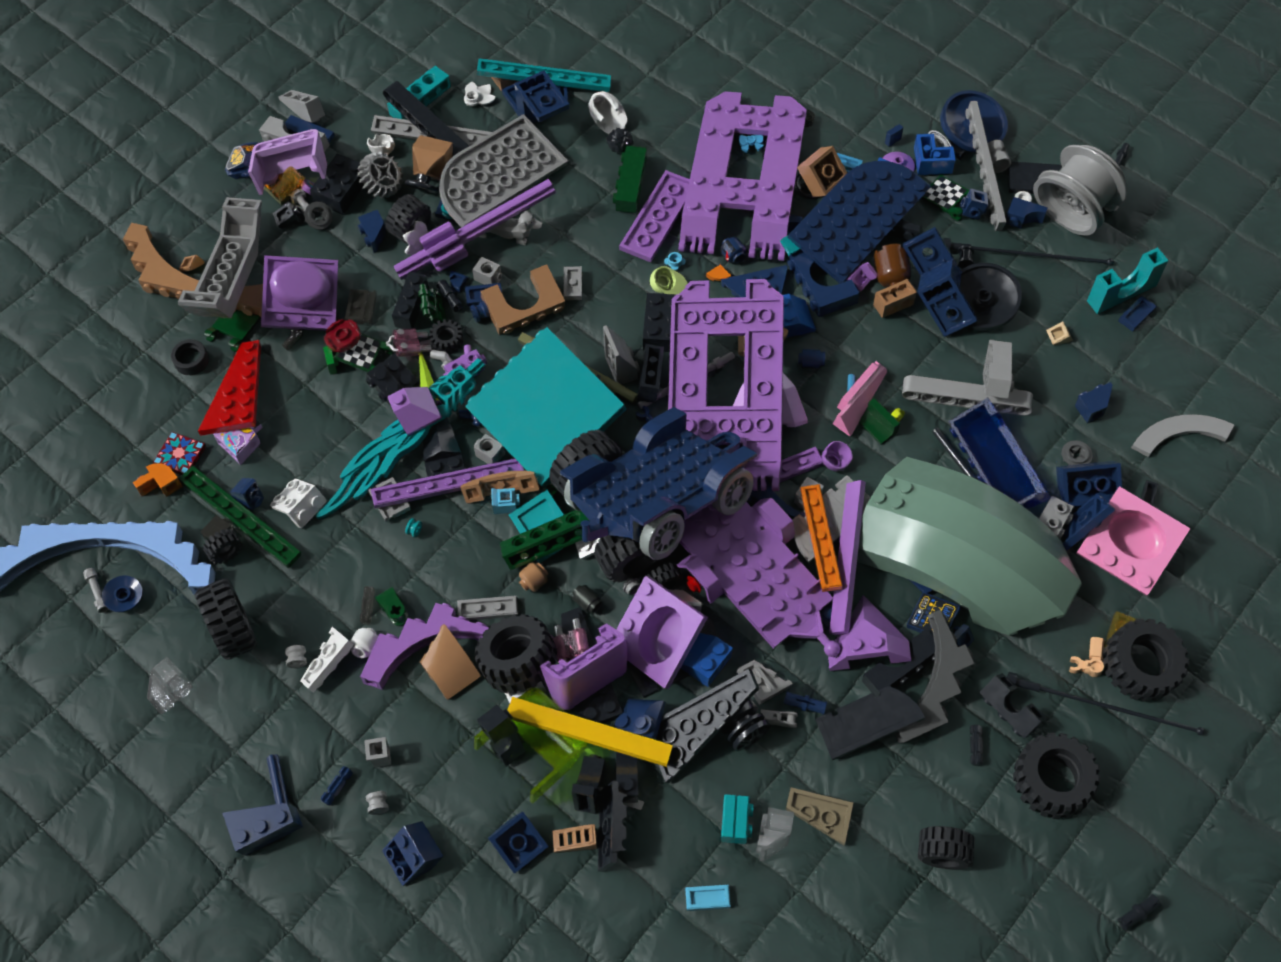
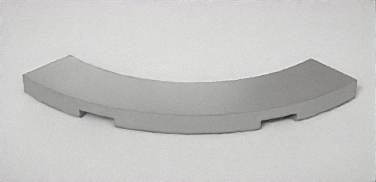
M1205 415L1174 416L1150 426L1137 438L1131 448L1149 457L1152 451L1166 439L1189 433H1200L1201 435L1211 436L1225 442L1234 424Z

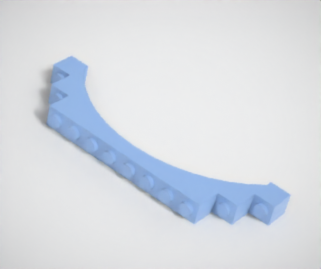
M151 521L146 523L127 522L126 524L109 522L107 524L88 523L81 525L77 523H69L68 525L56 523L49 525L30 524L29 526H22L18 547L14 545L0 547V591L22 573L45 560L66 552L92 547H121L152 555L177 570L188 581V587L193 594L198 589L215 582L216 572L211 564H198V549L194 543H181L183 531L178 523L173 521H166L165 523Z

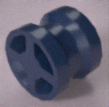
M481 301L476 306H470L476 323L480 322L483 318H490L489 310L484 301Z

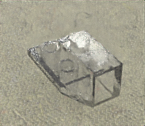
M166 657L150 671L147 699L162 715L164 712L172 709L180 698L187 696L193 686L180 669Z
M769 807L768 813H763L760 832L764 833V835L759 834L756 851L757 854H760L759 861L764 862L788 845L794 812Z

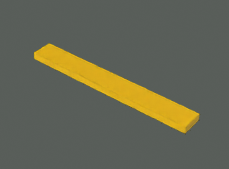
M512 697L508 707V712L514 721L667 767L673 745Z

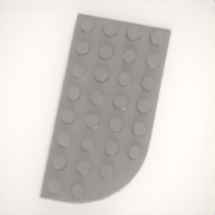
M523 114L460 151L447 162L442 171L439 184L441 201L449 215L462 228L567 165L568 160Z

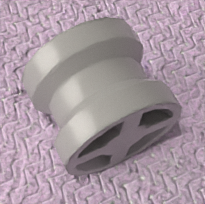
M301 645L287 647L285 649V654L288 656L286 666L289 668L305 666L307 664V659L304 657L306 648Z
M385 791L372 792L366 795V801L369 803L367 808L368 814L378 815L389 810V805L386 803L387 793Z

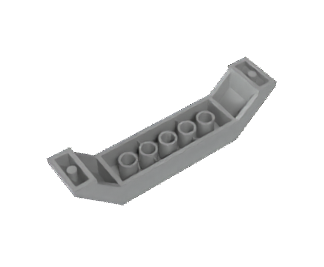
M226 197L222 206L223 212L219 239L195 291L183 290L178 300L180 307L196 316L232 318L258 256L262 200Z

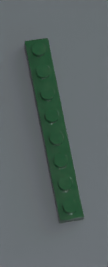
M194 466L190 467L179 478L182 484L285 567L289 568L302 555L298 549Z

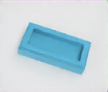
M729 885L685 887L687 911L726 909L731 907Z

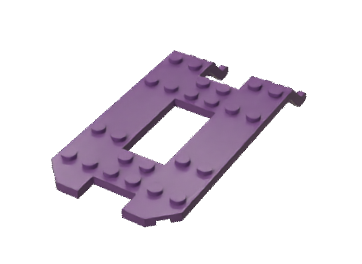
M725 91L707 101L705 105L682 213L679 251L684 252L686 250V242H692L690 252L695 253L697 242L699 243L698 253H703V243H708V254L714 255L720 207L754 210L749 258L756 256V248H762L761 259H765L766 249H769L768 260L773 259V250H780L778 260L784 261L786 251L780 240L786 237L788 233L807 110L793 97L775 95L773 107L741 105L742 93ZM735 133L768 136L760 180L726 177Z
M746 279V297L710 298L709 281H690L681 293L672 298L668 410L676 407L687 414L686 430L706 441L722 432L737 434L740 437V445L757 453V457L746 463V470L750 471L753 476L752 490L758 491V479H761V491L767 489L766 479H773L772 490L779 491L782 464L784 297L765 279ZM745 335L744 406H707L709 336Z

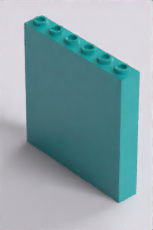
M547 327L540 330L531 343L525 344L522 351L517 356H513L509 360L508 365L495 374V378L492 381L485 383L481 391L477 395L472 396L465 406L527 471L535 472L537 481L543 488H546L551 483L549 471L552 463L567 444H570L574 438H578L580 434L587 433L590 430L604 432L627 410L626 406Z

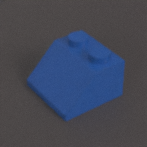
M791 294L783 295L784 328L789 330L786 338L815 332L816 328L806 301Z
M699 633L681 669L709 687L732 657L733 648L716 636Z

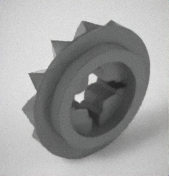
M313 202L305 209V221L310 227L319 230L325 229L330 225L332 211L325 203ZM322 210V213H321V218H322V220H321V219H318V220L314 221V219H315V214H314V212H315V213H318V212H320V211Z
M1081 441L1066 443L1061 452L1063 462L1068 463V465L1088 464L1093 456L1090 447ZM1080 451L1079 457L1074 459V454Z

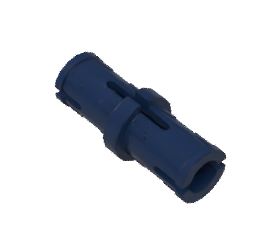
M788 691L784 700L785 705L802 708V711L818 712L823 715L827 704L826 701L809 698V695L801 696Z

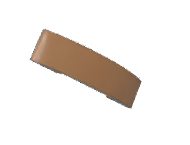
M507 471L491 474L467 482L460 487L466 503L485 500L486 496L492 495L491 488H515V491L520 490L521 493L540 490L535 472Z

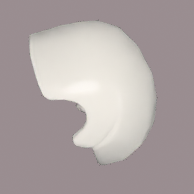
M375 134L373 140L367 139V145L371 152L378 153L381 151L382 154H390L395 147L394 139L387 134Z

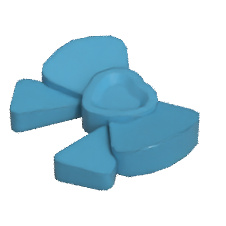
M740 135L739 144L741 150L748 153L749 145H755L757 151H760L763 148V135L747 137Z

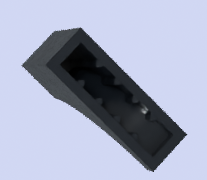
M591 754L583 758L576 784L573 783L572 787L575 811L596 814L605 770V759H602L601 756Z

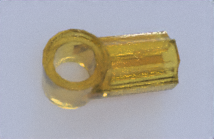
M290 166L284 171L282 178L270 189L271 193L278 200L283 201L294 189H298L301 186L305 176Z

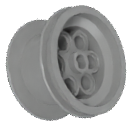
M1069 145L1062 150L1060 155L1062 168L1059 171L1048 170L1042 172L1034 183L1033 191L1038 204L1048 207L1046 214L1053 221L1074 234L1091 235L1104 224L1102 208L1105 205H1120L1126 200V179L1118 164L1103 151L1089 145Z

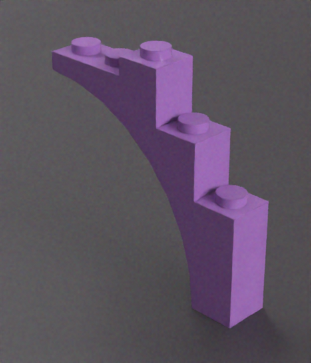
M435 603L427 624L418 618L414 620L408 618L399 639L392 634L384 635L380 633L360 677L363 684L383 690L391 674L403 661L435 640L441 625L445 624L455 639L479 640V638L483 637V632L486 629L489 630V628L481 622L473 623L465 617H457L454 608L449 604L442 603L441 605Z

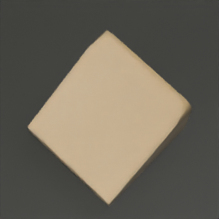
M1064 322L1046 330L1053 346L1073 341Z

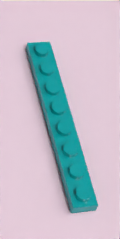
M478 59V76L521 81L545 70L557 86L610 91L611 75Z

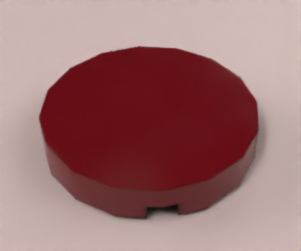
M344 319L332 323L326 330V336H324L325 343L329 349L334 352H345L352 349L361 338V331L353 320L348 319L344 321Z

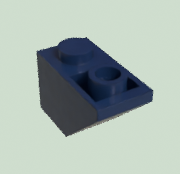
M375 210L359 216L360 224L357 225L360 234L365 235L364 241L367 247H371L374 253L378 251L387 233L379 211Z
M1111 382L1105 385L1100 384L1094 390L1084 391L1078 396L1075 407L1087 423L1104 415L1113 386Z
M242 478L230 491L231 496L251 512L259 507L264 499L256 480L253 478Z

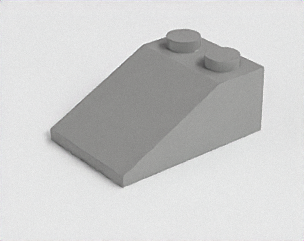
M607 325L603 326L605 358L614 380L620 384L638 380L640 367L638 362L632 358L634 354L631 346L628 347L626 341Z

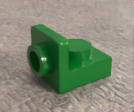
M325 346L323 349L330 375L336 374V366L339 365V362L335 360L337 352Z

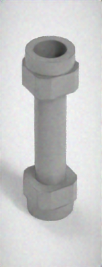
M88 568L84 570L83 574L96 600L94 602L98 613L107 612L109 609L102 600V592L97 581L99 579L95 568Z

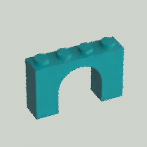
M1157 247L1144 253L1136 269L1124 280H1121L1113 269L1098 275L1087 302L1099 314L1156 287L1169 260Z

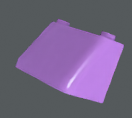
M607 623L598 628L601 637H595L597 644L568 663L561 659L557 665H551L549 661L540 665L554 705L562 710L574 708V706L618 677L623 676L626 672V638L621 632Z

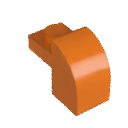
M161 463L146 466L149 473L140 476L133 482L141 496L146 495L159 486L167 497L183 487L172 469Z

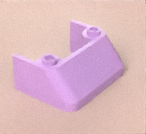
M311 129L261 142L253 147L248 173L259 195L263 194L264 185L274 184L281 173L309 166L311 171L319 172L322 179L326 177L327 161L318 130Z

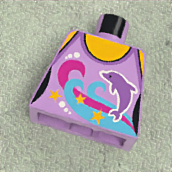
M256 420L255 427L214 433L213 435L217 443L241 465L260 445V440L256 433L263 427Z

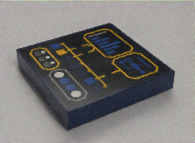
M923 592L907 622V628L919 633L927 628L933 635L927 615L941 610L946 615L948 627L951 629L960 611V606Z

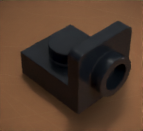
M287 202L273 212L276 224L281 229L294 220L300 223L304 221L301 209L290 202Z

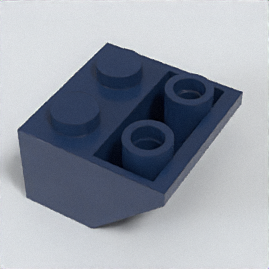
M423 821L403 826L382 850L402 886L409 884L433 869L444 857Z

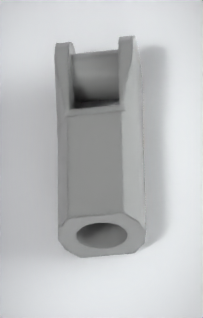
M761 709L760 713L765 716L764 720H767L770 725L787 728L797 727L795 718L798 717V713ZM781 717H787V721H781Z

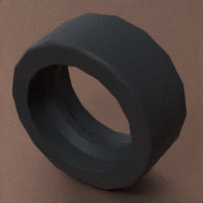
M183 340L176 344L171 352V360L177 371L181 374L195 375L203 371L208 365V353L203 344L197 340ZM186 352H200V356L195 362L190 364L180 363L181 356Z

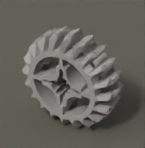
M380 151L378 153L372 152L361 160L358 166L360 172H358L357 176L361 177L359 182L364 184L363 188H367L368 193L373 192L374 197L379 195L381 199L384 197L389 198L401 189L404 174L400 172L402 168L397 166L398 162H394L393 157L389 158L388 153L382 154Z

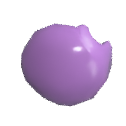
M841 441L831 442L822 453L823 464L834 472L843 471L853 459L851 449Z

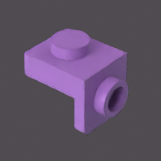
M867 262L859 265L848 276L846 281L852 279L857 290L861 292L870 280L877 278V272Z

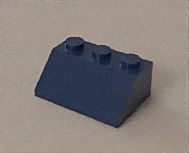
M1115 461L1056 467L1057 486L1062 501L1072 506H1083L1097 493L1109 502L1118 487L1122 488L1121 463Z

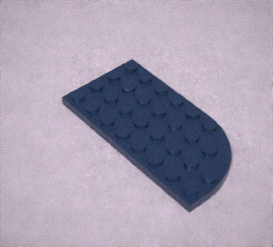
M872 161L861 164L850 170L795 227L787 238L839 284L843 283L931 186L909 168L894 162Z

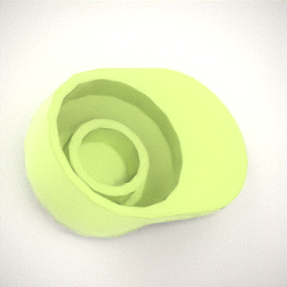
M667 266L655 269L650 276L652 289L661 294L677 295L687 285L686 279L680 273Z

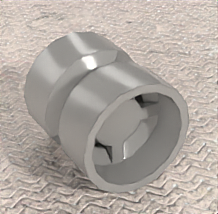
M994 140L987 143L994 173H1000L1008 169L1011 165V160L1001 140Z

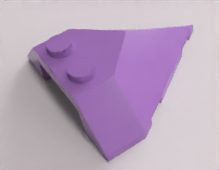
M864 595L851 613L849 633L839 634L835 639L840 645V653L835 657L828 656L830 671L850 669L849 660L889 655L891 663L911 661L909 641Z

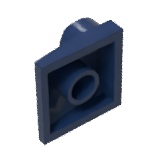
M628 699L623 714L615 721V728L656 740L666 702L661 700Z
M520 812L488 837L492 846L514 874L549 847L524 812Z

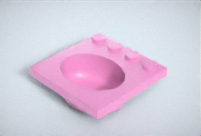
M1119 486L1109 501L1115 508V511L1104 519L1098 528H1094L1089 532L1076 554L1147 596L1190 528Z

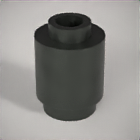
M579 585L573 591V600L586 612L593 614L600 608L602 604L600 597L587 585Z

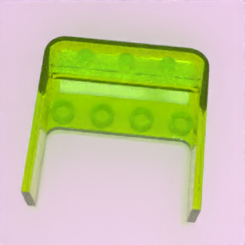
M531 688L519 697V699L564 712L540 689ZM512 720L519 729L518 733L524 741L554 768L551 773L530 791V802L533 804L572 768L589 743ZM480 731L474 737V749L476 750L489 740L483 731Z

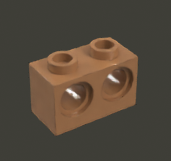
M908 279L876 292L873 305L880 316L884 318L914 305L917 292Z

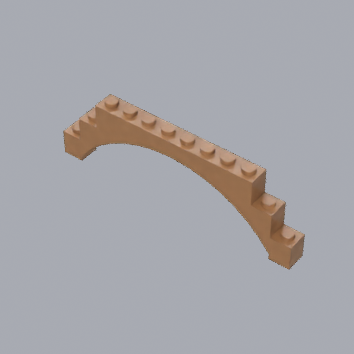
M131 223L123 241L127 249L134 252L130 260L135 270L142 273L138 281L143 291L178 299L183 290L195 291L199 280L176 270L158 254L152 245V235L148 226ZM263 284L245 286L234 312L240 310L249 316L257 314L262 317Z

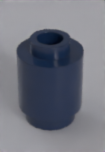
M802 349V353L798 354V364H802V368H820V366L825 365V352Z

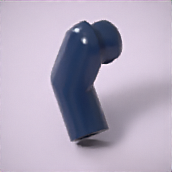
M459 410V419H473L475 426L482 425L469 410Z

